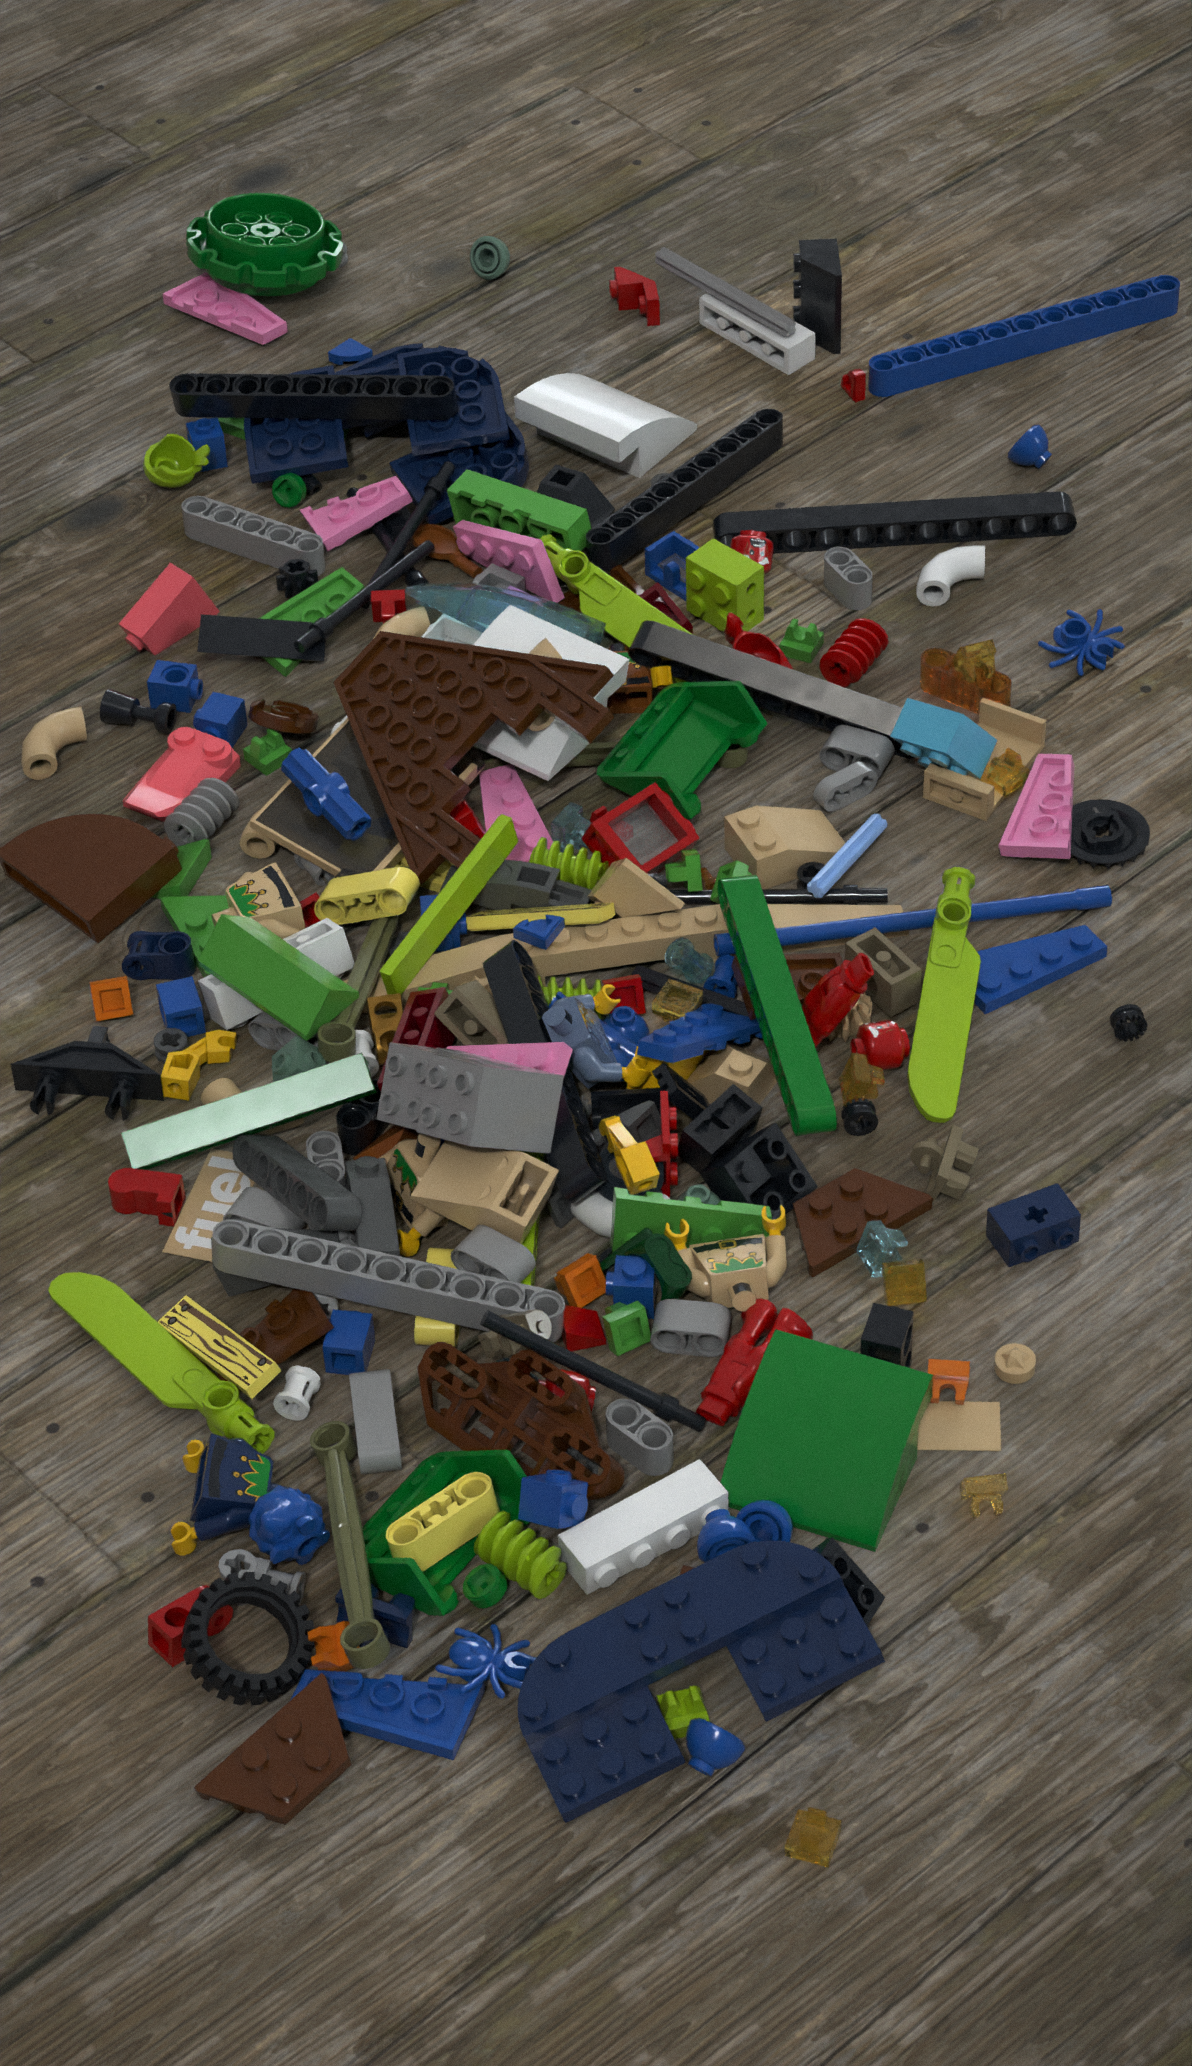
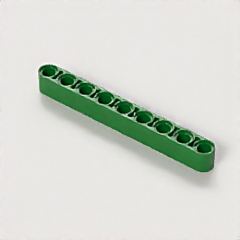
M754 874L719 879L717 891L720 908L794 1135L803 1136L833 1132L837 1126L834 1102L758 876Z

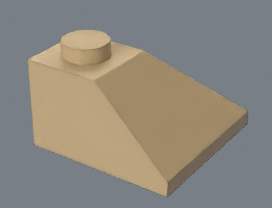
M627 858L612 862L587 896L594 904L614 902L615 916L613 918L615 919L679 910L685 904Z
M726 1042L725 1049L710 1050L687 1079L691 1085L705 1095L710 1104L732 1084H735L760 1105L777 1083L770 1059L729 1042Z

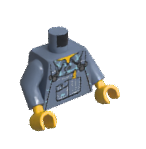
M610 984L604 985L594 997L590 994H583L555 1001L551 1008L543 1014L542 1019L552 1042H565L573 1049L567 1067L585 1087L590 1088L599 1082H620L621 1078L629 1085L639 1087L651 1073L650 1070L643 1069L647 1064V1060L640 1056H635L627 1067H622L620 1063H617L599 1017L594 1012L595 1009L598 1013L607 1015L621 1001V999L614 1000L609 997L615 990V987Z

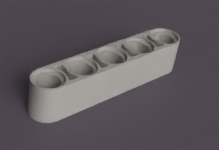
M191 496L182 502L184 530L186 536L190 539L278 569L283 567L289 560L301 559L309 562L310 570H317L318 576L325 571L323 539L315 533L204 496Z

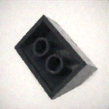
M837 238L799 240V253H793L794 273L799 272V279L793 280V298L798 299V306H793V320L815 333V345L833 354H841L842 272Z

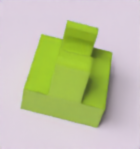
M689 1686L688 1689L674 1692L670 1690L664 1694L656 1695L657 1706L674 1739L686 1737L687 1727L691 1719L701 1718L710 1722L699 1686Z

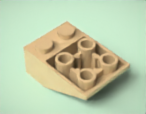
M445 1140L411 1194L410 1199L470 1230H473L477 1225H485L522 1244L548 1201L559 1170L524 1152L473 1147Z

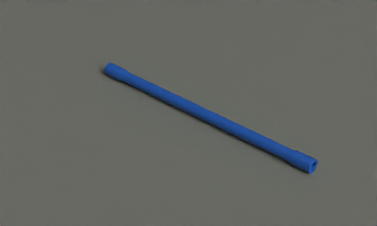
M1108 885L1078 888L1069 892L974 903L971 907L969 923L1073 909L1088 910L1110 907L1112 904V894ZM936 908L775 929L781 946L857 937L875 927L882 934L931 928ZM729 932L714 934L713 941L716 956L735 954Z

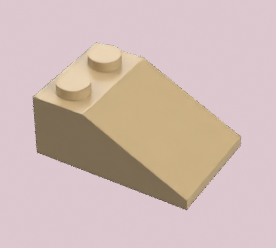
M757 805L724 816L725 850L733 861L738 860L749 865L748 871L752 875L756 874L758 876L762 889H769L798 879L797 871L805 863L819 862L825 865L845 844V841L821 810Z

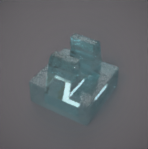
M570 802L551 822V838L553 842L555 840L560 841L562 853L568 844L574 845V849L578 850L581 847L587 848L581 838L591 822L583 817V807Z
M881 1220L867 1221L856 1252L873 1278L886 1277L891 1265L899 1263L902 1259L897 1251L898 1248L907 1246L908 1241L901 1230L886 1228Z

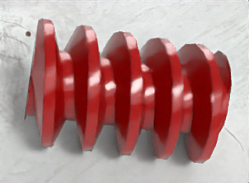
M859 618L852 621L822 656L819 668L823 677L828 682L844 688L848 687L850 683L858 682L862 675L867 672L869 666H872L875 659L880 656L881 652L889 644L886 631L878 623L870 619Z

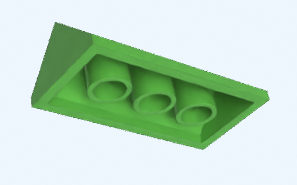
M221 914L198 959L200 967L306 1041L314 1036L322 1025L329 1023L359 998L357 990L251 917Z

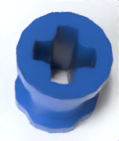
M726 954L717 958L714 968L715 972L713 976L706 979L703 988L735 998L737 981L731 967L734 956Z

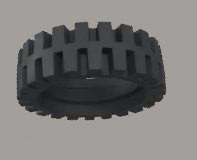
M236 1572L228 1574L224 1581L220 1577L213 1581L209 1588L206 1587L200 1593L186 1618L182 1631L184 1634L181 1639L182 1648L186 1649L183 1656L186 1665H193L190 1673L195 1680L200 1677L204 1679L201 1687L207 1692H210L213 1687L219 1690L216 1697L223 1701L227 1699L228 1695L233 1696V1704L243 1705L247 1699H250L251 1706L260 1705L265 1698L268 1703L276 1700L281 1693L283 1695L286 1694L296 1684L306 1669L312 1655L311 1652L315 1641L308 1640L307 1632L315 1628L313 1620L307 1621L310 1614L306 1604L299 1607L298 1603L301 1597L295 1591L288 1595L285 1592L288 1585L279 1580L276 1586L270 1584L272 1576L262 1574L260 1579L256 1580L255 1572H245L241 1578L238 1577ZM248 1603L265 1609L279 1620L288 1635L289 1650L285 1661L279 1668L265 1674H248L232 1669L216 1656L209 1644L207 1628L210 1618L219 1608L228 1604Z

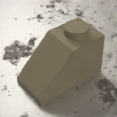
M478 980L455 987L434 1013L464 1046L508 1044L494 998Z

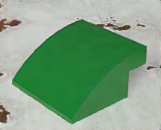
M775 1329L745 1401L720 1482L728 1491V1507L740 1511L753 1501L771 1500L785 1508L792 1519L793 1527L827 1538L833 1537L834 1540L875 1552L917 1459L918 1426L932 1397L933 1375Z

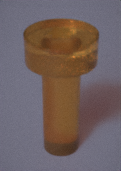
M706 867L701 868V876L706 882L705 889H713L716 877H713Z

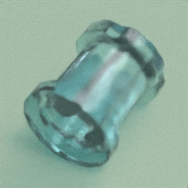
M684 937L678 938L670 944L664 958L665 963L670 968L682 971L685 979L691 984L702 983L711 974L714 965L711 956L707 953H699L694 949L693 943Z

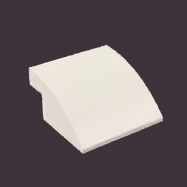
M565 373L550 376L532 384L514 397L515 418L535 426L538 434L638 478H641L697 430V424L581 374Z
M509 605L474 643L475 646L529 654L539 642L546 638L563 659L605 665L614 676L594 697L595 700L607 707L608 697L626 682L629 665L628 658L512 605ZM556 718L545 729L531 731L527 728L521 736H518L496 720L473 746L549 781L579 754L589 742Z

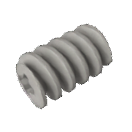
M205 778L190 792L189 796L183 799L182 803L174 809L173 813L166 817L164 830L168 838L176 846L208 839V837L215 833L217 828L222 826L223 821L228 819L231 813L239 807V798L236 792L225 782L216 778Z

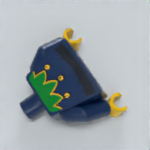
M211 1433L205 1447L200 1440L196 1439L188 1443L186 1447L188 1454L184 1455L182 1460L188 1472L197 1473L190 1521L195 1523L194 1527H190L185 1522H177L172 1526L171 1534L174 1541L171 1545L176 1554L185 1556L192 1553L196 1548V1539L198 1538L200 1541H205L222 1534L250 1528L248 1518L257 1499L279 1486V1484L271 1483L274 1463L271 1457L259 1453L243 1438L226 1439Z

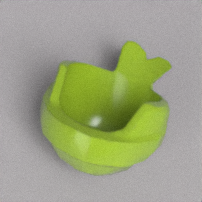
M167 434L161 441L151 445L146 451L143 461L144 473L152 483L166 488L183 487L194 478L195 473L202 470V466L209 463L206 457L210 454V448L206 444L195 451L194 446L182 436Z

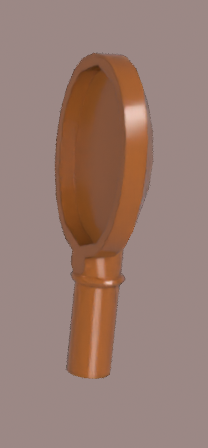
M422 524L411 539L415 547H418L425 540L431 541L434 544L435 550L428 555L429 557L448 560L455 568H459L473 579L483 572L481 567L461 553L456 542L458 539L456 534L448 528L435 524Z

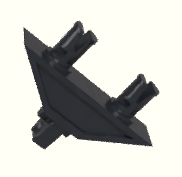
M93 1026L87 1042L72 1041L10 1064L15 1090L34 1092L33 1098L30 1101V1109L34 1113L39 1115L44 1103H46L47 1114H52L58 1093L109 1097L108 1103L105 1106L106 1116L114 1120L119 1108H121L123 1121L129 1117L132 1099L164 1101L160 1074L110 1043L107 1033L108 1027Z

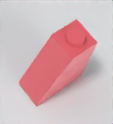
M169 563L121 620L119 625L127 634L124 639L130 646L139 652L144 648L151 654L157 655L199 628L201 614L217 616L220 611L193 576L174 564Z

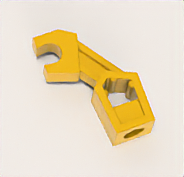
M224 1030L206 1032V1037L185 1050L168 1052L161 1074L163 1097L189 1101L200 1079V1065L208 1062V1064L230 1062L231 1048L235 1049L237 1045V1032Z
M615 1115L602 1119L599 1131L602 1136H607V1149L610 1154L614 1153L617 1168L629 1193L635 1195L656 1188L660 1174L646 1141L637 1143L623 1126L619 1116Z

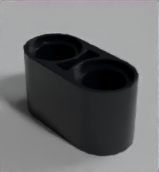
M372 1079L377 1094L344 1104L336 1115L342 1152L347 1155L356 1156L380 1137L390 1125L388 1122L377 1120L381 1096L377 1085L378 1079Z

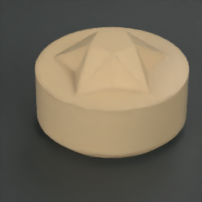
M1011 1343L998 1349L995 1354L994 1370L1001 1380L1011 1384H1021L1033 1377L1036 1357L1029 1347L1018 1343Z

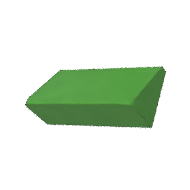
M208 839L177 847L179 850L177 857L182 870L152 896L153 898L160 899L165 896L189 895L212 858L210 841Z

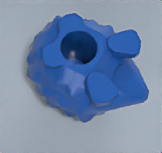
M281 1485L275 1487L257 1499L248 1518L250 1524L249 1537L257 1543L260 1552L270 1555V1561L273 1564L296 1560L299 1565L306 1564L312 1559L314 1552L330 1538V1532L326 1530L325 1523L323 1522L322 1507L315 1503L310 1495L303 1494L299 1489L286 1488Z

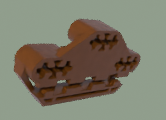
M446 1342L432 1344L425 1351L417 1368L427 1425L463 1451H511L517 1441L521 1440L525 1443L521 1451L537 1462L535 1468L532 1469L515 1457L526 1476L545 1474L547 1470L569 1471L572 1473L571 1479L588 1482L587 1501L599 1498L605 1499L606 1496L616 1493L622 1487L625 1479L623 1467L601 1448L586 1392L581 1385L564 1371L531 1350H521L514 1354L509 1361L480 1364ZM448 1363L453 1364L480 1384L476 1390L471 1388L446 1370L445 1366ZM532 1370L538 1372L546 1380L564 1391L565 1394L561 1398L556 1396L542 1384L529 1376ZM434 1380L441 1384L437 1392L452 1402L449 1409L441 1408L440 1413L434 1410L432 1383ZM476 1409L482 1413L478 1421L494 1431L491 1439L474 1427L469 1434L462 1430ZM569 1447L577 1450L588 1460L603 1469V1472L600 1475L594 1474L583 1464L568 1455L566 1450Z

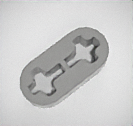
M864 762L853 763L822 779L814 790V800L827 812L837 811L869 794L877 784V773Z

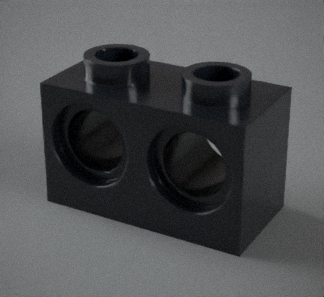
M732 1084L682 1130L678 1145V1156L700 1173L723 1152L756 1132L763 1107L735 1084Z
M873 1303L861 1337L860 1354L911 1368L914 1311Z

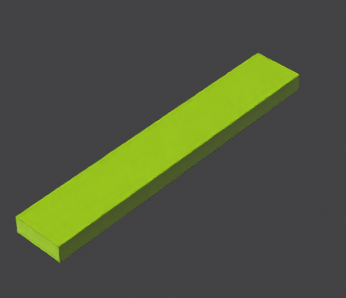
M503 814L498 816L379 970L387 995L397 993L402 995L519 842L511 817Z

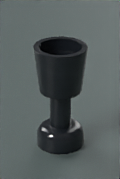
M111 689L106 690L101 700L100 719L104 723L133 725L137 719L154 722V727L158 732L170 734L176 722L177 709L176 705L163 702L157 709L140 706L138 698Z

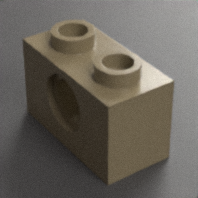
M876 927L845 943V960L852 961L859 953H864L870 959L874 975L867 981L865 993L886 1014L892 1017L920 1002L922 969Z

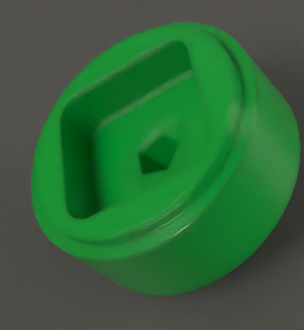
M286 473L273 482L272 495L279 505L287 508L294 507L304 500L306 485L297 474Z
M493 1564L477 1566L467 1575L463 1583L465 1597L477 1608H489L501 1600L507 1589L505 1575Z

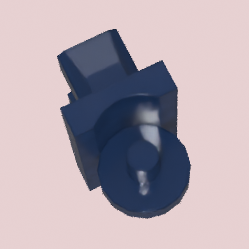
M371 1584L374 1619L381 1624L389 1643L408 1648L413 1640L412 1621L415 1615V1599L398 1593L393 1596L390 1603L380 1601L379 1590ZM340 1588L335 1596V1602L338 1603L336 1624L342 1621H349L342 1588ZM374 1639L361 1643L359 1648L368 1645Z

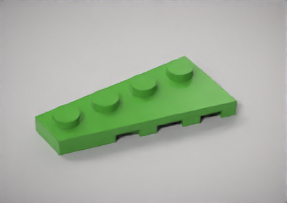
M341 567L258 619L315 622L321 617L326 618L361 591L364 585ZM262 657L284 677H287L302 661V659Z
M614 1187L610 1239L612 1253L644 1228H650L653 1234H664L665 1226L668 1222L673 1233L681 1234L679 1228L681 1219H685L689 1224V1233L686 1241L687 1248L693 1244L764 1234L766 1238L769 1236V1232L762 1225L761 1213L763 1205L723 1200L717 1205L704 1204L698 1197L685 1196L683 1201L664 1199L662 1193L646 1191L645 1196L629 1194L628 1189ZM766 1206L767 1217L772 1219L770 1207Z

